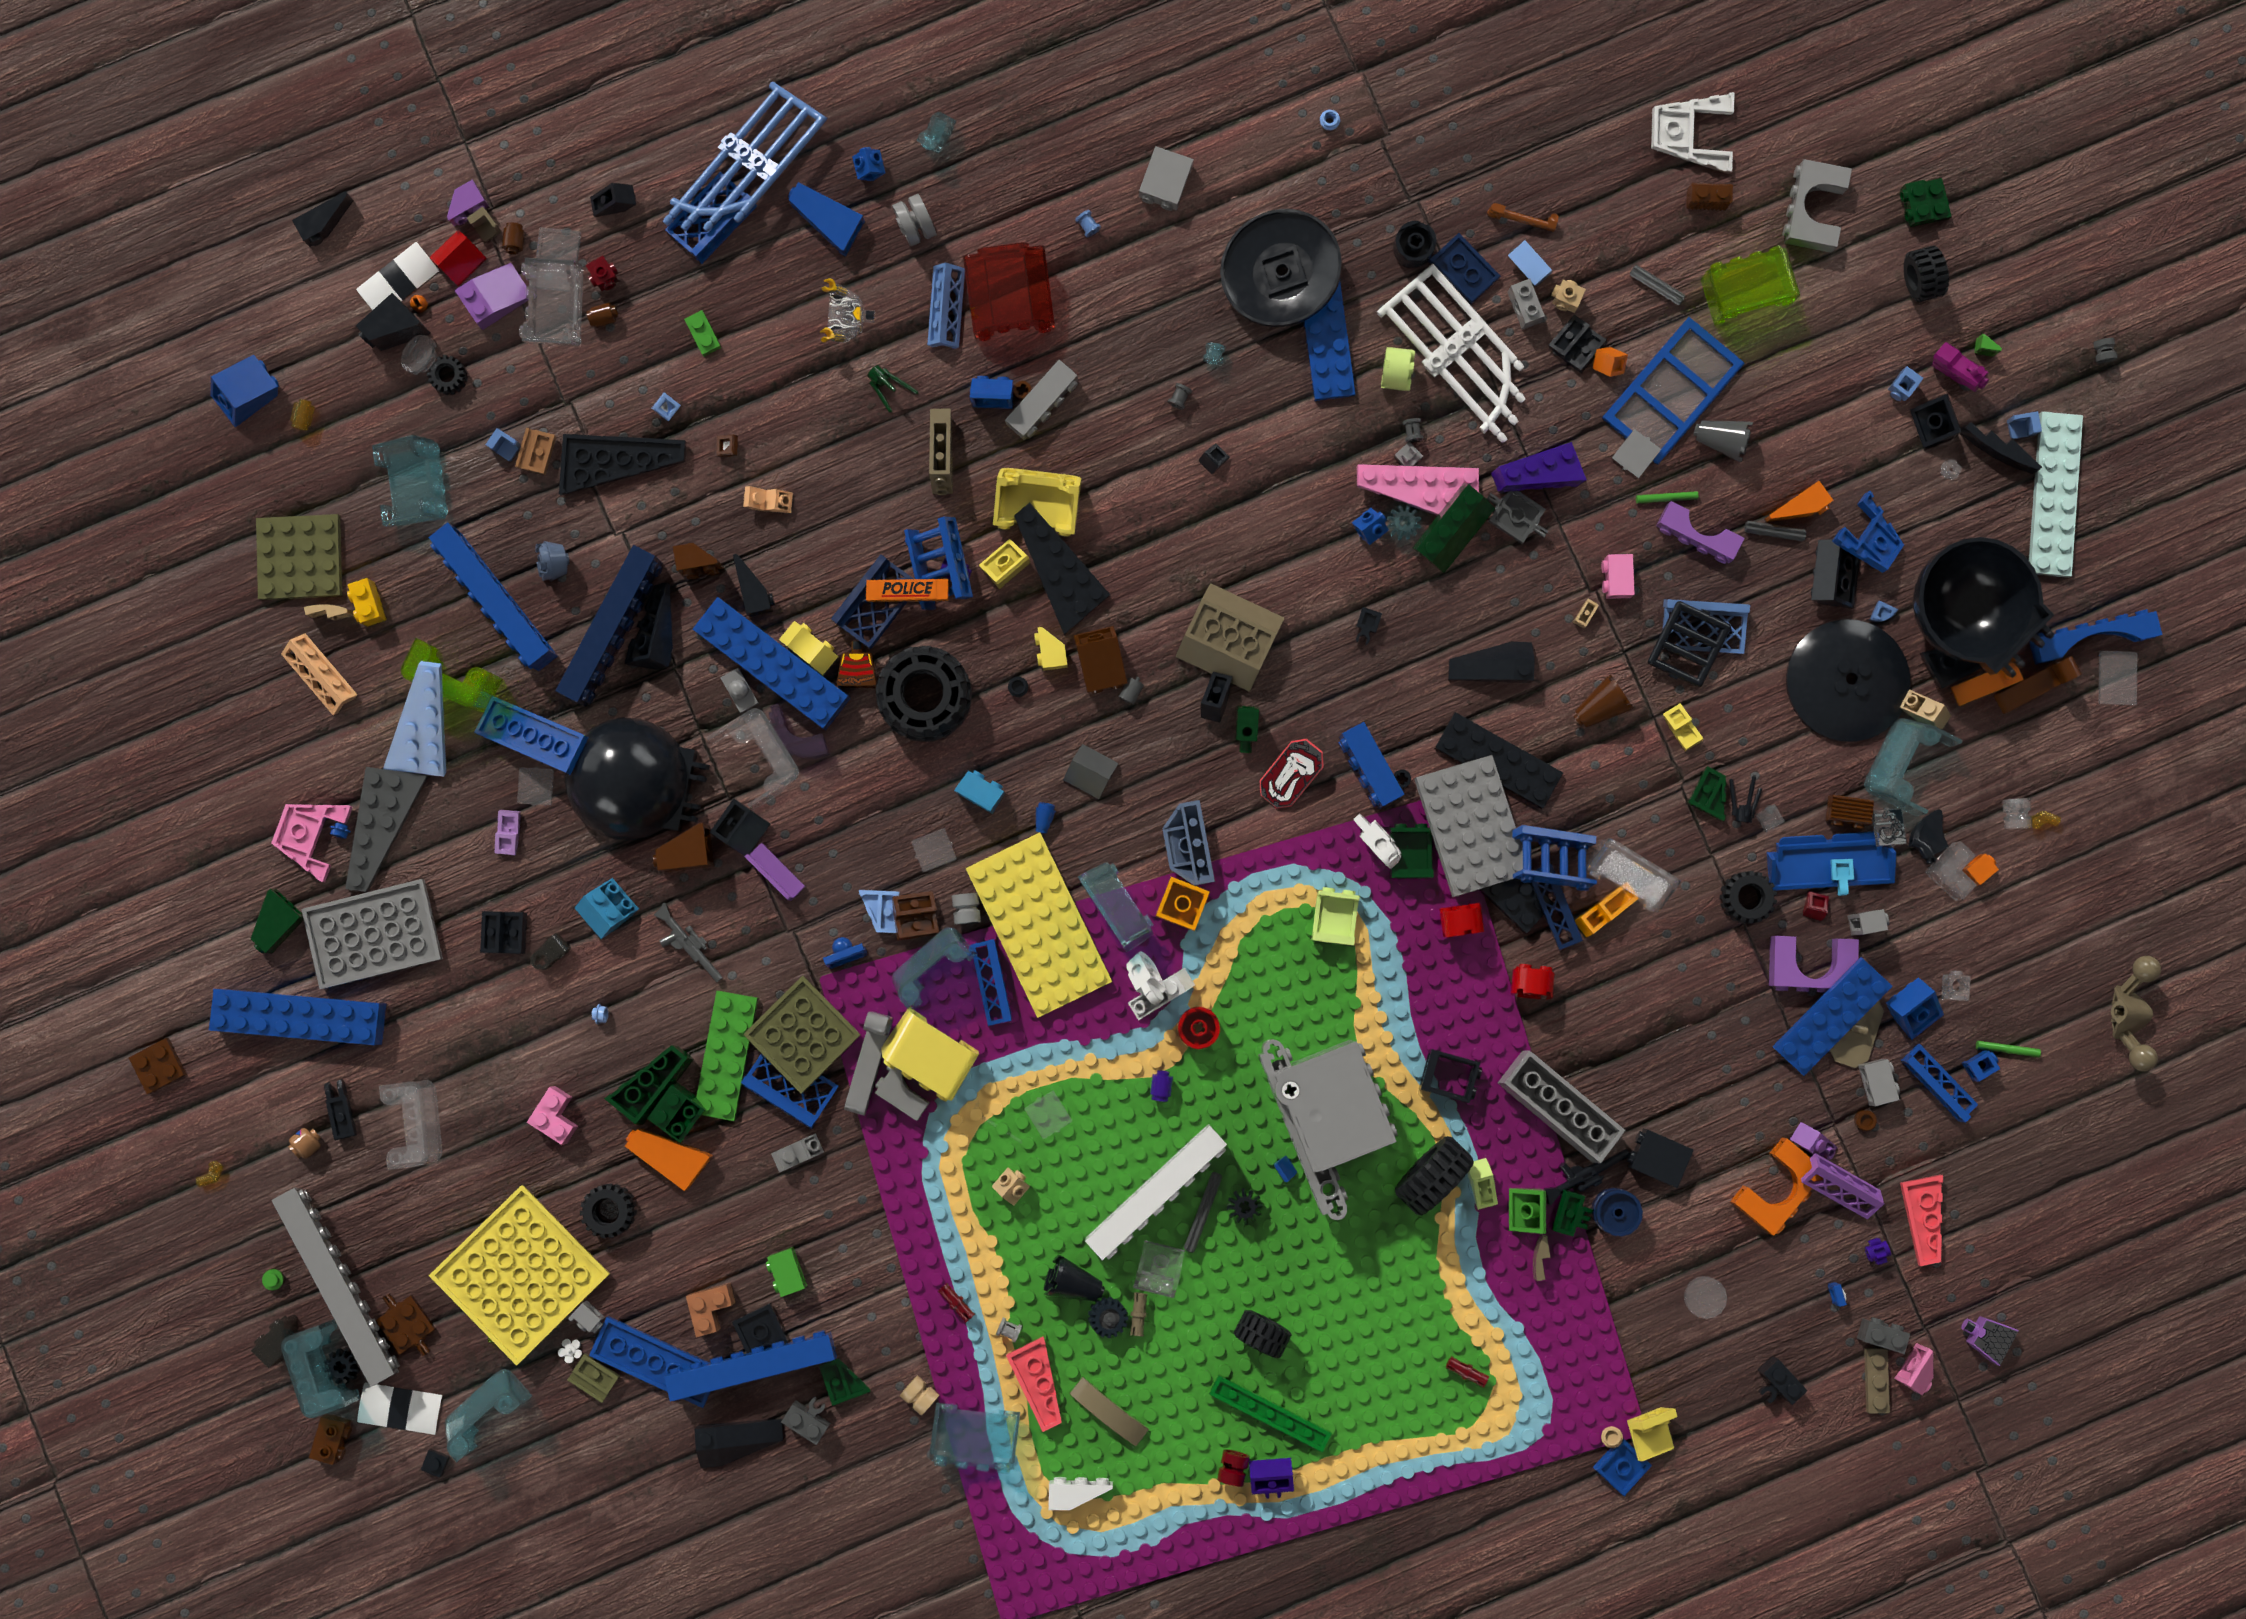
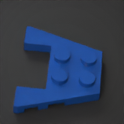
M1868 491L1857 504L1871 519V522L1860 538L1857 539L1844 527L1839 530L1832 542L1883 573L1889 569L1904 544L1892 524H1887L1882 516L1884 511L1880 506L1877 507L1872 500L1874 495L1871 491Z

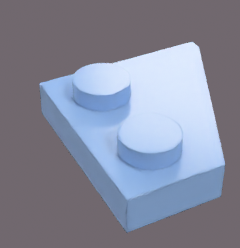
M859 890V894L876 932L896 933L892 897L899 896L900 892Z

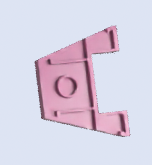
M286 804L271 844L301 865L307 872H310L317 880L325 882L331 865L312 858L326 818L347 824L353 807L349 805Z

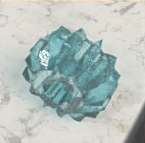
M1398 506L1397 511L1392 509L1390 512L1392 516L1387 517V521L1390 522L1387 525L1388 529H1394L1390 535L1399 534L1398 540H1401L1403 535L1406 540L1410 539V534L1415 537L1417 535L1416 530L1421 528V525L1417 523L1421 520V517H1414L1417 510H1413L1410 513V506H1407L1405 511H1403L1402 506ZM1404 520H1407V521H1408V523H1407L1406 525H1403V526L1400 525V522H1401V521H1404Z

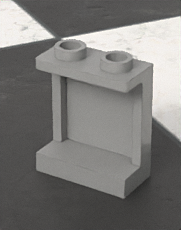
M1155 146L1139 190V197L1142 198L1143 202L1159 204L1165 210H1177L1187 178L1193 168L1194 159Z

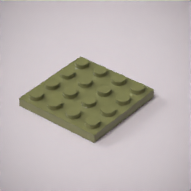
M340 515L256 518L259 600L342 596Z
M802 976L743 1034L801 1094L861 1036L860 1032L805 976Z

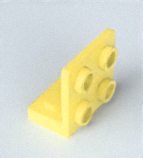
M1660 1407L1627 1420L1638 1461H1645L1674 1449L1668 1427L1670 1420L1677 1417L1674 1408Z

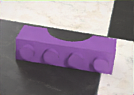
M1672 501L1666 505L1656 525L1663 534L1669 536L1672 534L1678 537V541L1686 545L1692 544L1697 547L1696 549L1703 554L1709 553L1715 556L1717 561L1724 564L1734 560L1744 540L1743 537L1728 529L1715 536H1705L1698 533L1690 523L1689 510Z

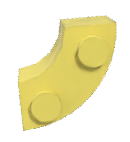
M794 621L779 640L821 675H824L838 658L833 652L835 648L827 641L822 643L811 634L813 630L806 624L802 623V625H799Z

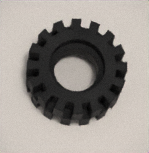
M443 355V358L440 356L436 357V362L432 360L431 363L433 365L432 367L428 366L430 372H427V376L429 377V383L438 392H443L445 395H448V393L453 395L456 390L458 392L461 391V386L465 387L464 381L468 379L466 377L467 371L459 360L447 355ZM445 368H452L454 370L455 376L450 382H443L440 378V373Z

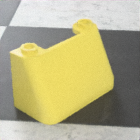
M1000 469L997 476L993 525L998 526L1000 529H1010V526L1017 523L1014 515L1030 502L1046 522L1055 528V531L1059 532V535L1071 536V534H1075L1081 478L1073 475L1023 469Z

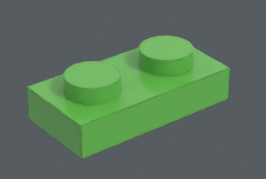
M703 310L684 319L703 357L721 348Z

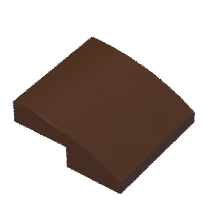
M933 891L892 897L898 941L939 934Z

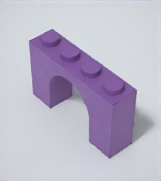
M1770 936L1769 986H1776L1775 990L1788 991V987H1796V991L1809 992V988H1817V992L1826 993L1858 960L1859 939H1832V962L1828 972L1818 979H1811L1801 973L1797 966L1796 937Z

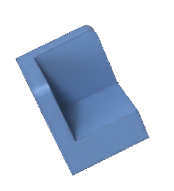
M2038 411L2014 415L2007 420L2011 439L2031 437L2042 432Z
M496 428L485 444L509 462L513 460L521 447L518 441Z

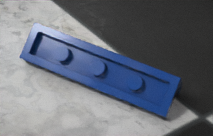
M995 939L971 944L988 1026L1013 1021ZM987 946L989 955L985 961L977 956L976 948ZM978 960H980L981 962H983L981 968H980V965H979V961H978ZM985 964L992 968L993 976L990 981L981 975ZM983 981H985V982L988 983L985 988H984ZM989 985L997 990V997L994 1002L986 997L985 992ZM987 1001H989L990 1003H992V1005L990 1006V1008L988 1007V1002H987ZM995 1005L1001 1009L1002 1019L991 1021L990 1011Z
M1917 1044L1901 1062L1959 1122L1966 1123L1971 1118L1969 1113L1978 1104L1921 1044ZM1918 1051L1924 1055V1065H1921L1913 1057ZM1928 1067H1934L1939 1071V1080H1936L1928 1072ZM1943 1083H1951L1953 1095H1950L1943 1088ZM1957 1098H1965L1970 1105L1964 1110L1957 1102Z

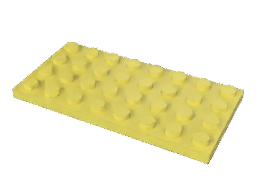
M1041 833L1035 834L966 868L1037 1018L1112 982Z

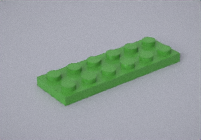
M716 991L696 1096L705 1108V1111L702 1113L703 1116L731 1121L736 1120L742 1088L741 1082L744 1077L750 1041L743 1034L754 1024L758 998Z

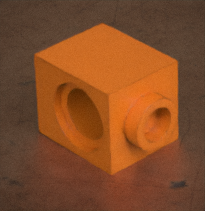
M1985 853L1976 856L1960 871L1973 886H1978L1999 869L1994 858Z

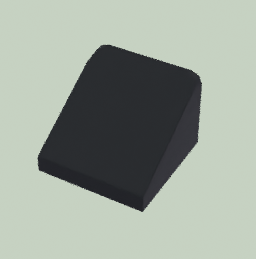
M1215 443L1203 453L1199 462L1211 474H1214L1230 457Z

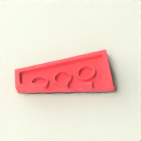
M1941 1174L1900 1183L1919 1266L1941 1262L1942 1235L1940 1230L1942 1223L1941 1202H1943V1193H1941L1943 1175Z
M1042 1336L1006 1354V1357L1042 1432L1062 1423L1045 1338Z

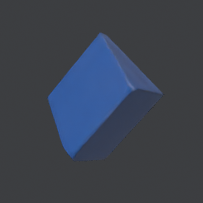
M1287 1156L1274 1163V1167L1284 1182H1288L1297 1174V1170Z

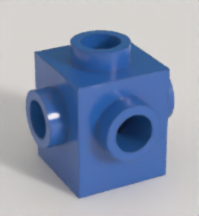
M864 147L852 156L858 180L874 181L886 173L880 150Z
M1372 508L1352 522L1359 537L1369 545L1389 531L1385 524L1387 522L1386 517L1380 511L1377 513Z

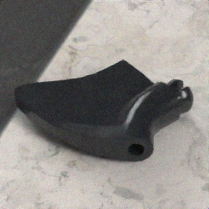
M1940 809L1924 816L1916 824L1909 838V847L1917 849L1927 865L1937 861L1935 854L1949 847L1943 834V813Z

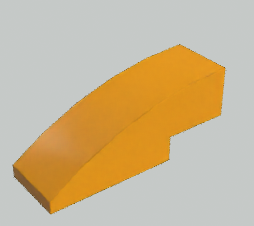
M1626 881L1579 916L1575 923L1587 938L1606 923L1612 921L1640 897L1629 882Z

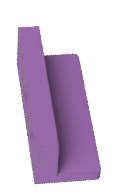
M760 843L750 854L744 856L787 900L792 901L806 887L763 843Z

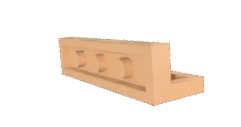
M306 633L289 640L281 655L331 714H338L345 703L356 698L357 693ZM291 650L294 652L296 659L290 654ZM304 666L308 669L309 675L306 673ZM317 681L321 684L322 690L318 687ZM330 697H332L333 700L336 702V705H335V706H334V704L331 702Z

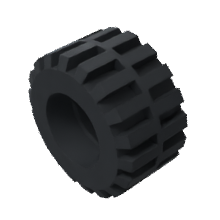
M1934 245L1910 251L1905 255L1904 278L1906 286L1913 299L1917 302L1944 296L1948 291V266L1942 252Z
M1747 871L1734 874L1724 882L1725 886H1722L1720 890L1723 891L1722 895H1720L1723 903L1720 905L1721 908H1725L1726 911L1724 913L1727 916L1730 915V919L1733 921H1739L1738 923L1742 924L1756 923L1768 918L1769 913H1772L1775 909L1773 905L1777 904V900L1774 899V896L1777 895V891H1773L1774 884L1769 883V878L1767 876L1763 877L1760 872ZM1745 885L1753 887L1758 894L1757 905L1751 910L1745 909L1738 899L1739 891Z
M611 1183L598 1186L585 1195V1200L581 1202L580 1206L582 1207L580 1216L583 1215L581 1222L586 1224L587 1227L585 1229L588 1232L592 1231V1235H599L600 1238H611L630 1228V1225L635 1220L634 1216L637 1214V1210H635L637 1204L636 1201L633 1202L632 1198L634 1196L632 1193L629 1194L627 1192V1188H621V1185H612ZM609 1198L618 1205L619 1215L613 1223H607L599 1216L598 1206L603 1199Z
M1252 1310L1244 1311L1233 1333L1240 1341L1273 1358H1281L1292 1336L1285 1327Z

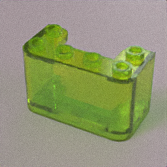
M1775 246L1769 249V252L1762 253V251H1757L1750 254V257L1742 259V256L1731 259L1729 263L1717 262L1710 265L1711 269L1707 270L1700 280L1714 325L1724 323V318H1736L1739 314L1772 305L1776 307L1780 304L1783 307L1794 303L1800 296V292L1786 248Z
M415 638L402 664V676L412 682L420 661L443 664L437 657L438 648ZM479 667L470 669L463 683L442 673L443 697L476 712H484L491 697L495 696L503 679Z

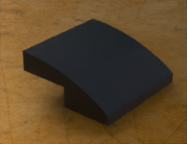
M1573 315L1548 346L1566 363L1582 374L1595 358L1596 349L1603 348L1607 344V339L1593 331L1588 323Z
M482 911L480 953L525 954L527 913Z

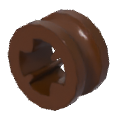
M1026 381L1017 382L1013 388L1015 397L1020 401L1032 390L1030 384ZM1022 386H1025V389L1028 390V393L1025 392L1023 396H1021L1019 391L1017 392V389H1021Z

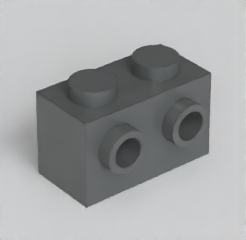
M1874 1317L1871 1320L1862 1318L1857 1339L1905 1354L1910 1333L1904 1331L1905 1327L1893 1323L1891 1327L1883 1325V1320Z

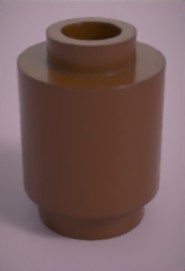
M509 222L506 223L503 231L502 248L506 250V253L516 255L518 252L523 251L524 230L521 224Z
M610 302L591 307V310L586 311L591 327H600L614 323L616 318L619 317L616 306H612Z

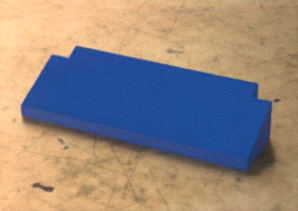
M1876 832L1835 834L1829 840H1826L1823 835L1782 837L1779 843H1776L1777 852H1766L1769 883L1774 884L1773 891L1838 887V881H1831L1830 860L1853 859L1854 880H1848V886L1895 883L1896 851L1890 845H1879L1878 838L1880 837Z

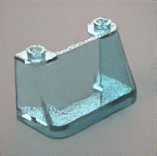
M947 927L941 930L893 973V985L900 1001L907 1009H916L923 1003L920 994L925 987L918 979L944 956L952 962H961L965 958L971 961L978 955L955 928Z
M503 1369L496 1372L446 1418L447 1451L456 1463L478 1447L474 1441L478 1430L473 1424L494 1406L500 1413L509 1414L532 1397L530 1392L511 1371Z

